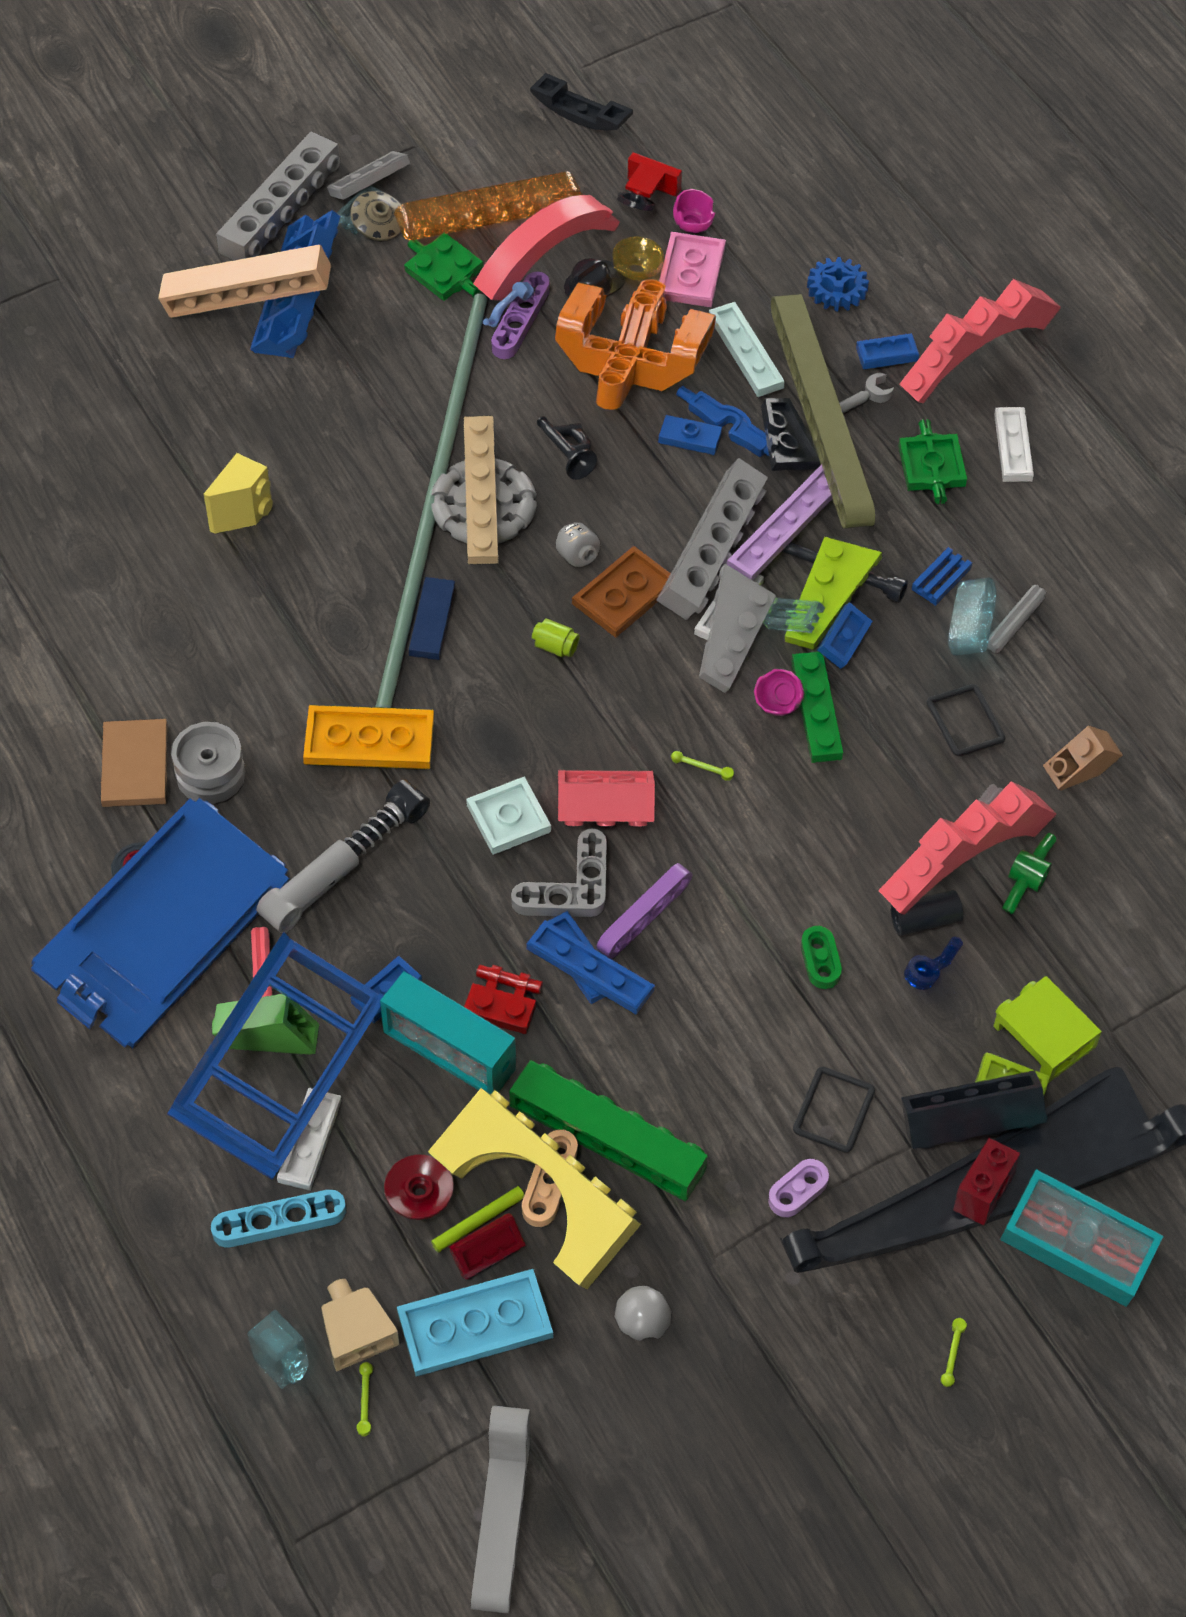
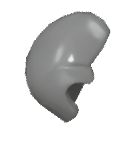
M637 1286L628 1289L617 1300L614 1317L623 1333L635 1340L641 1341L644 1338L654 1337L658 1339L663 1336L671 1325L672 1311L660 1292L649 1286Z

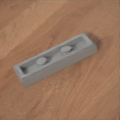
M392 151L328 185L327 188L330 196L344 200L409 165L410 161L406 154Z

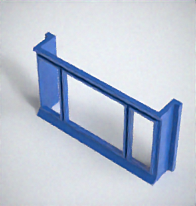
M283 932L177 1095L167 1115L272 1180L381 1007L380 1000L384 995L376 993L296 943ZM288 956L365 1004L354 1024L276 976ZM269 986L347 1034L298 1114L293 1113L218 1066ZM211 1076L290 1124L274 1152L194 1103Z

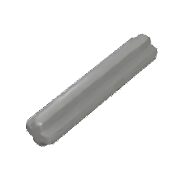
M1033 585L987 638L986 648L988 650L998 653L1003 649L1045 599L1046 591L1044 588Z

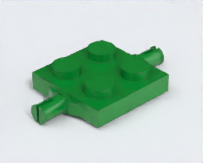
M444 232L428 245L422 244L415 237L409 240L408 248L416 252L417 255L404 264L405 272L442 301H445L452 294L461 290H465L473 298L476 294L481 293V290L473 284L472 279L484 267L483 261Z
M922 419L918 423L920 435L899 438L898 447L907 491L933 490L935 503L939 504L941 500V504L947 501L945 488L966 487L967 476L957 434L941 435L932 433L931 421L926 419L925 422Z

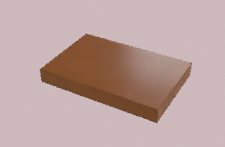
M633 546L572 597V605L616 638L658 602L656 600L671 573Z

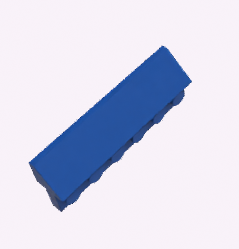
M331 210L315 221L307 215L288 226L281 252L321 245L327 258H329L332 254L333 240L338 233L337 227L340 216ZM320 291L266 300L250 350L254 353L294 358L297 346L301 345L307 337L308 333L306 330L309 321L313 317V307Z

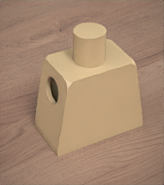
M339 1279L328 1286L327 1289L333 1301L324 1304L321 1309L336 1372L399 1345L396 1327L369 1288H362L352 1292L346 1279Z

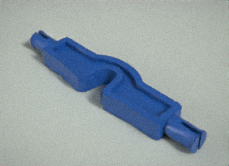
M684 385L678 389L676 395L689 403L688 410L707 424L720 427L728 423L734 424L731 430H729V438L732 442L748 449L758 457H762L764 454L769 456L765 432L751 424L749 417L743 411L730 405H722L703 391L695 394Z

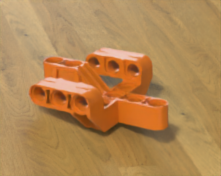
M644 280L640 283L638 289L633 292L629 305L626 304L621 315V326L623 327L619 341L590 335V332L604 309L607 295H604L603 288L578 282L559 314L555 340L580 372L599 376L596 403L601 408L613 410L622 406L633 384L663 391L693 374L712 337L716 315L690 309L687 316L684 315L682 317L680 329L677 328L675 330L671 353L649 349L647 345L651 333L657 334L658 323L664 322L667 308L664 298L666 286L658 280Z

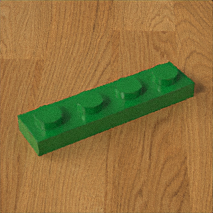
M820 652L792 654L793 673L801 680L804 689V698L800 708L811 763L842 760L843 749L824 657Z

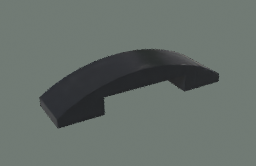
M547 73L530 88V92L549 109L587 128L603 131L617 130L633 115V109L612 100L604 106L568 90L566 81Z

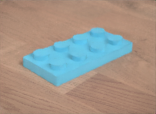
M533 1269L397 1307V1313L416 1377L553 1338V1330Z

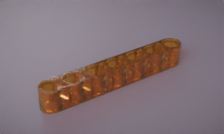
M561 172L406 202L395 209L394 216L403 237L407 240H416L441 235L444 232L447 234L528 218L557 201L583 194L574 175L570 172Z

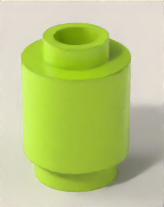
M546 618L542 623L538 622L532 633V639L535 640V647L560 657L565 655L572 657L579 644L580 635L575 633L573 628Z

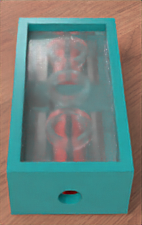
M403 971L380 1000L383 1032L477 1090L482 1088L489 1094H492L494 1090L499 1092L516 1070L515 1037Z
M1036 1169L1000 1240L1127 1307L1133 1299L1163 1235Z

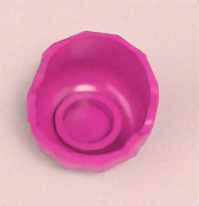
M688 189L682 191L677 196L673 207V217L680 229L690 233L706 231L713 223L715 212H713V199L700 190Z
M773 669L758 678L754 689L756 703L766 713L774 716H784L795 711L801 705L804 698V689L801 680L792 671Z

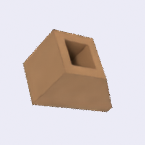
M1087 726L1049 759L1043 767L1058 790H1064L1101 775L1123 754L1107 731Z

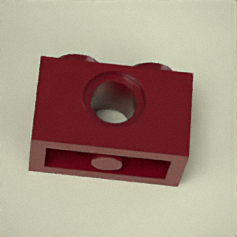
M988 1138L958 1188L953 1210L985 1226L1015 1175L1020 1153Z

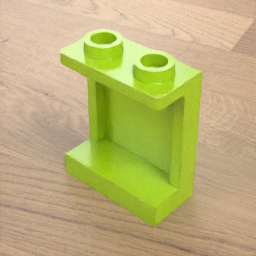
M1047 976L1037 983L1035 981L1028 983L1020 992V996L1013 1001L1010 999L1004 1001L996 1010L997 1015L993 1026L997 1031L1005 1027L1041 1064L1040 1073L1050 1076L1048 1083L1096 1048L1102 1032Z

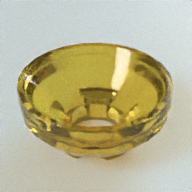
M634 236L619 241L613 250L614 267L621 275L628 279L638 281L649 279L660 271L663 264L664 254L661 247L653 240L645 237ZM640 265L644 270L642 272H635L630 270L629 267Z

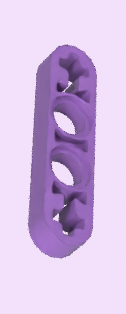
M532 272L525 277L523 282H528L532 287H536L535 293L526 301L517 296L511 302L491 339L492 353L496 357L509 359L517 353L549 295L550 281L546 274ZM523 302H530L533 304V306L528 309L522 308L519 305ZM515 321L523 324L519 328L508 326L509 323ZM506 337L509 338V344H508V343L505 344V342H506V340H507Z
M679 863L672 866L603 933L597 943V949L610 959L616 957L684 891L692 879V873Z

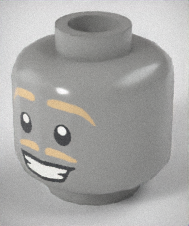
M574 522L564 526L559 531L556 539V549L569 564L575 567H583L591 563L598 555L600 541L597 535L586 525Z

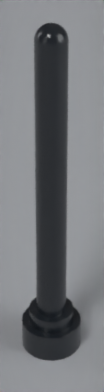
M792 542L782 550V552L811 563L815 562L818 554L816 551ZM871 572L868 573V578L864 582L883 590V594H886L888 599L898 603L903 599L908 587V580L898 576L886 579Z

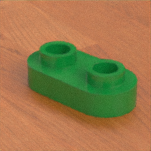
M823 926L809 927L804 931L801 939V951L809 981L817 988L830 989L838 984L842 971L834 936L829 929ZM819 944L822 948L815 949L812 945ZM826 972L829 974V976L823 977L820 976L819 973Z

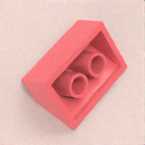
M558 770V821H565V825L581 826L584 824V821H596V824L599 826H614L616 822H628L630 826L639 827L646 826L647 822H654L655 782L653 771Z

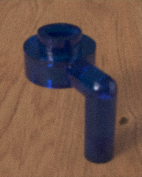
M956 936L952 937L941 955L934 959L923 955L911 958L904 970L907 982L919 990H928L933 987L939 978L940 970L951 964L963 946L962 939Z

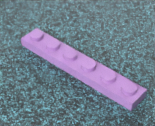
M822 464L727 560L728 566L753 581L832 500Z

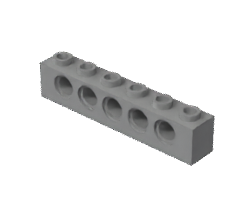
M310 132L216 233L219 254L234 261L259 256L262 248L276 237L282 226L292 219L293 214L307 203L313 192L323 185L324 180L337 170L340 164L338 144Z
M740 458L725 472L656 601L685 620L694 612L699 614L704 609L709 600L705 597L708 591L711 592L720 579L719 575H717L719 569L724 564H727V560L732 556L729 553L730 548H734L743 536V533L740 531L742 525L746 526L755 513L751 510L753 505H757L766 492L763 486L768 478Z

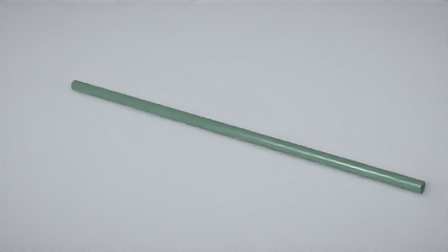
M476 294L473 299L375 708H391L435 525L431 504L434 503L435 495H431L440 475L447 474L488 301L487 296L484 294Z

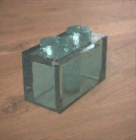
M275 1309L248 1332L254 1360L283 1389L287 1384H294L305 1375L309 1362L304 1338Z

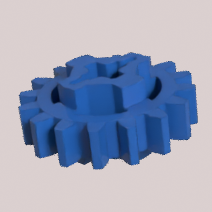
M837 257L836 262L826 258L825 264L817 262L816 269H810L807 280L809 297L815 296V304L823 302L824 309L834 306V310L838 311L839 307L843 306L846 310H850V304L859 306L860 299L865 300L869 284V280L866 279L867 272H860V264L852 266L851 259L844 263L841 257Z

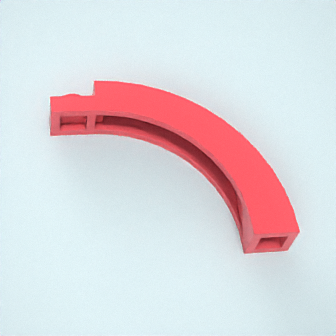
M591 195L572 196L557 201L531 216L512 232L489 258L473 284L491 300L502 301L512 291L513 285L516 282H520L530 268L555 245L576 233L586 230L615 231L620 221L612 216L613 211L610 208L602 205Z

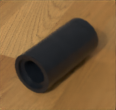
M955 890L922 897L905 915L899 913L892 905L890 908L892 923L898 936L963 920L962 903Z

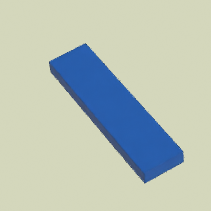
M546 920L527 942V950L635 1015L655 990L654 984Z

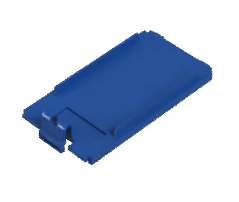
M190 798L32 959L33 966L31 971L56 991L62 986L57 997L59 1005L89 1030L94 1025L98 1010H100L107 1018L99 1027L124 1048L127 1045L134 1048L259 915L256 909L261 898L271 889H280L289 881V878L286 876L288 869L285 868V864L274 855H269L221 816L216 807L207 800L204 802L201 798L196 802Z

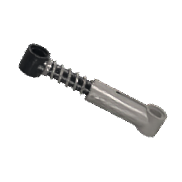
M408 780L399 781L387 794L386 804L383 810L377 811L376 817H369V823L361 824L360 830L353 831L351 838L346 837L344 841L337 840L283 887L268 891L259 901L256 909L257 913L280 933L288 932L298 923L303 911L359 865L358 856L361 853L366 854L368 847H374V842L382 840V836L385 833H391L390 829L393 826L398 827L402 822L412 824L420 820L430 806V799Z

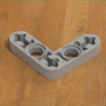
M587 829L579 835L577 845V883H520L512 889L511 893L512 908L515 912L527 916H558L566 911L569 912L571 917H593L601 914L605 907L607 841L603 832L597 829ZM589 841L595 842V856H589ZM587 867H595L600 871V874L595 878H587L582 872ZM588 889H594V904H587ZM540 894H544V904H540ZM554 894H563L566 896L567 901L562 905H554L550 902L549 898ZM523 895H529V903L522 902Z

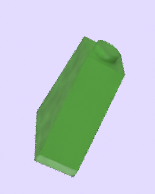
M285 995L265 996L260 999L229 1049L315 1054L319 1023L298 1003ZM238 1001L217 1004L215 1018L212 1021V1034L215 1037Z

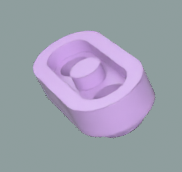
M815 1159L801 1161L771 1187L768 1199L771 1210L781 1217H791L800 1212L826 1189L829 1178L827 1167ZM812 1177L816 1180V1183L809 1184L805 1181V1178ZM788 1198L792 1203L784 1205L780 1202V1199Z

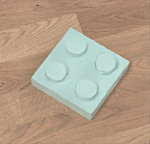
M525 776L466 799L467 807L493 855L551 832V824Z

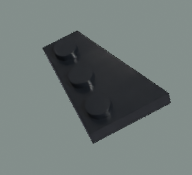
M765 398L761 405L771 471L818 469L821 463L813 439L790 398Z

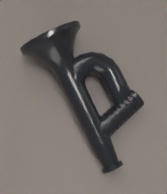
M545 416L537 420V425L542 428L544 433L567 457L568 462L565 469L566 474L571 479H582L593 471L597 463V456L590 450L591 441L583 432L581 423L553 426ZM564 436H572L579 444L569 443Z

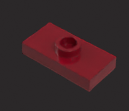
M507 1213L449 1246V1249L461 1276L467 1280L526 1246L514 1217Z

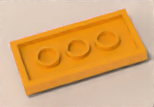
M309 705L303 754L304 764L430 769L434 710Z

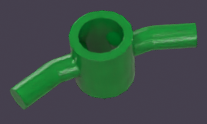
M1052 833L1045 834L1033 854L1022 849L1016 857L1008 875V878L1016 881L1002 907L1004 911L1014 914L1027 888L1038 892L1043 886L1052 866V863L1044 860L1056 842V837Z

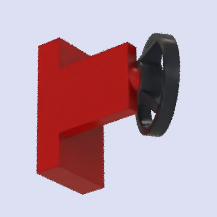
M633 152L628 158L629 181L625 185V189L629 190V192H619L617 200L636 209L653 211L655 203L646 197L651 198L655 190L677 197L681 191L682 170Z

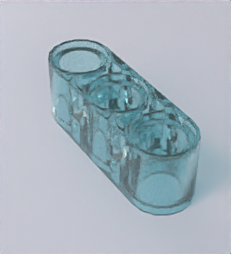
M991 577L961 581L958 585L948 635L949 648L954 656L984 653L987 649L997 596L996 586Z

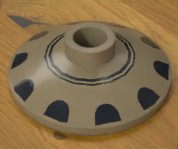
M378 191L366 192L358 196L352 204L350 211L351 221L357 231L369 239L377 241L393 239L400 234L404 227L405 213L401 204L386 193Z

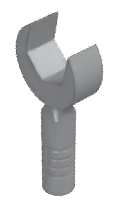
M876 373L869 376L866 381L865 391H860L839 403L842 413L861 405L868 398L878 403L890 400L894 393V387L882 390L875 386L886 382L887 374Z

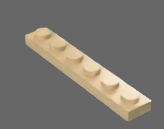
M493 416L464 417L468 564L498 563Z

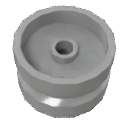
M201 722L189 726L180 732L174 740L171 757L180 791L187 798H191L195 802L201 798L204 802L207 800L209 803L215 804L226 801L239 791L244 783L246 771L239 738L231 728L218 722Z

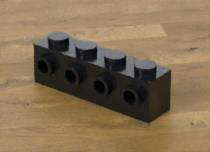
M1035 1070L901 1097L906 1132L913 1149H928L937 1144L951 1141L963 1142L971 1137L986 1134L997 1135L1005 1130L1020 1127L1032 1128L1037 1124L1047 1122L1043 1087Z

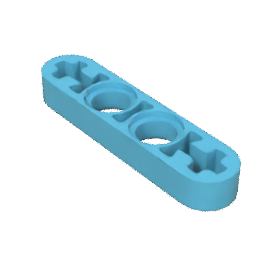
M323 1190L222 1212L213 1218L211 1223L212 1236L219 1246L234 1247L335 1225L345 1217V1199L336 1190ZM327 1202H333L335 1212L328 1213L326 1209ZM313 1204L315 1206L317 1216L314 1218H312V1212L310 1205ZM299 1207L306 1212L305 1217L298 1222H292L286 1218L287 1212L292 1208ZM259 1215H266L271 1218V1224L267 1228L259 1230L252 1226L253 1219ZM245 1219L246 1227L248 1230V1232L243 1233L241 1220ZM230 1224L232 1228L231 1234L225 1236L222 1231L223 1225Z

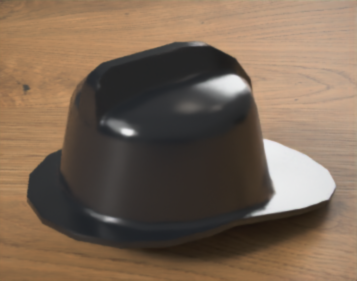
M592 258L583 259L573 267L571 275L566 279L564 284L565 294L569 298L579 282L603 288L604 295L608 296L624 285L626 274L622 267L615 262Z

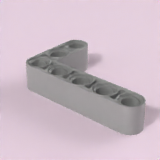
M492 1405L489 1424L490 1459L472 1589V1610L509 1614L530 1447V1409Z

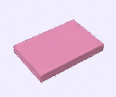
M671 232L659 280L666 286L665 300L712 307L726 240Z

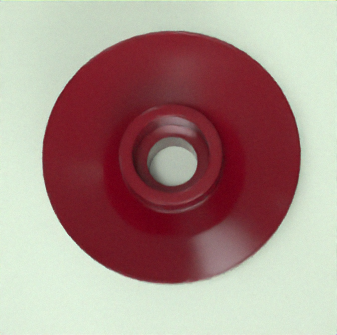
M421 1154L407 1156L396 1162L388 1171L384 1182L385 1197L390 1207L399 1215L415 1220L431 1218L443 1211L452 1198L454 1188L450 1171L434 1157ZM419 1188L426 1191L425 1194L419 1196L413 1194Z

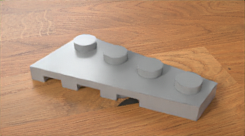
M724 564L720 569V583L715 594L714 602L716 603L713 616L710 619V633L705 644L699 678L726 693L730 689L776 595L727 564Z

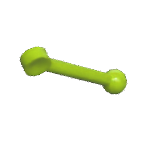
M674 751L671 754V759L675 763L684 762L720 774L721 778L725 781L733 778L734 771L730 767L721 769L685 757L680 751Z
M956 1318L952 1323V1330L954 1331L946 1373L941 1376V1383L945 1387H950L955 1382L953 1370L961 1333L965 1331L967 1326L966 1321L962 1318Z
M363 1362L359 1366V1372L362 1375L361 1421L357 1424V1432L361 1436H367L371 1432V1424L368 1422L369 1375L373 1372V1366L369 1362Z

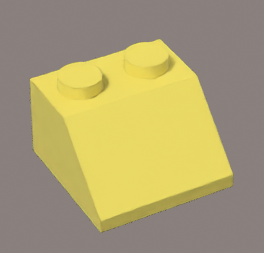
M236 453L204 493L210 532L216 534L253 526L263 516L269 514L273 501L271 499L270 481L266 466Z

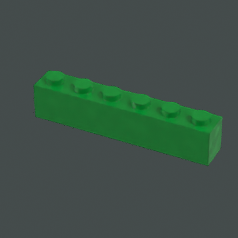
M530 1060L509 1091L510 1107L554 1131H569L575 1136L578 1144L685 1202L706 1171L708 1155L698 1145L690 1142L685 1143L675 1138L668 1129L661 1126L655 1127L647 1123L640 1114L621 1109L607 1096L595 1095L586 1090L585 1086L574 1079L568 1080L558 1075L547 1064H538Z

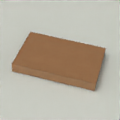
M166 719L103 722L102 807L166 804L168 728Z

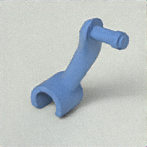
M516 282L512 287V291L494 307L490 318L483 320V324L486 326L490 325L492 328L496 327L505 308L517 296L523 301L528 300L534 294V288L528 282Z

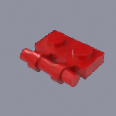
M479 964L476 977L488 981L486 986L472 984L464 1007L497 1027L526 1034L536 1008V1000L526 998L528 991L540 994L543 981L532 979L530 974L521 972L520 975L503 971V967L497 965L488 967ZM499 983L515 987L514 994L497 990Z

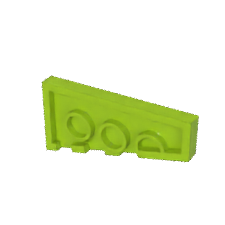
M824 537L785 634V642L814 650L829 631L842 608L851 601V596L857 588L866 581L871 569L878 565L882 559V552Z

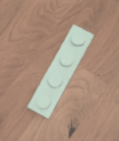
M732 302L709 310L710 314L716 315L715 329L757 397L784 389V379L737 304Z

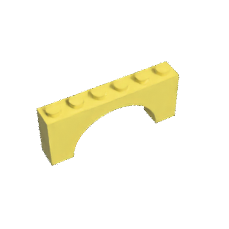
M481 1088L428 1152L452 1174L461 1179L478 1165L499 1158L522 1159L540 1166L559 1188L567 1212L565 1241L553 1263L579 1286L588 1289L641 1225L633 1218L637 1212L622 1199L617 1203L607 1195L611 1189L596 1176L590 1181L583 1175L582 1172L585 1167L573 1156L569 1155L566 1159L557 1152L560 1145L550 1136L544 1133L539 1137L531 1129L535 1124L519 1111L515 1116L507 1109L510 1102L500 1093L494 1090L492 1094H489Z

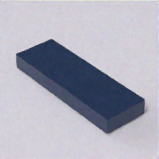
M425 577L409 646V656L440 659L455 591L454 580Z

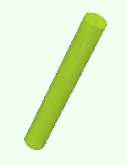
M519 1186L515 1187L431 1240L434 1249L439 1253L524 1198L522 1189Z

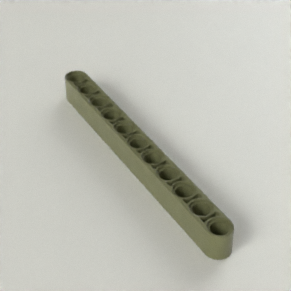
M802 294L773 296L771 299L772 318L843 529L873 526L875 523L874 503Z

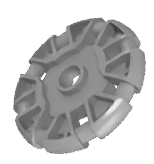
M495 458L497 543L499 544L516 537L521 528H527L534 517L537 503L534 500L536 498L535 487L530 478L523 471L518 472L515 470V465ZM464 460L449 468L450 472L441 474L437 479L431 495H434V503L431 504L438 526L443 531H449L452 538L467 543ZM509 479L512 483L507 486L505 482ZM456 481L461 483L459 487L454 484Z

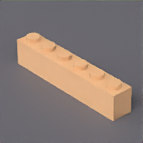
M314 245L163 274L158 299L169 317L173 318L326 290L331 263L322 246Z

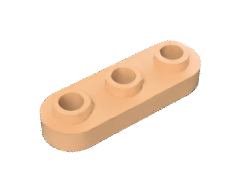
M555 1130L548 1134L560 1145L559 1148L566 1150L564 1154H560L566 1159L571 1155L576 1159L578 1144L572 1133L566 1130ZM536 1164L522 1201V1215L528 1224L535 1227H544L555 1219L562 1195L555 1183L547 1184L544 1182L546 1178L551 1177ZM536 1208H543L545 1210L540 1215L535 1214L533 1211Z

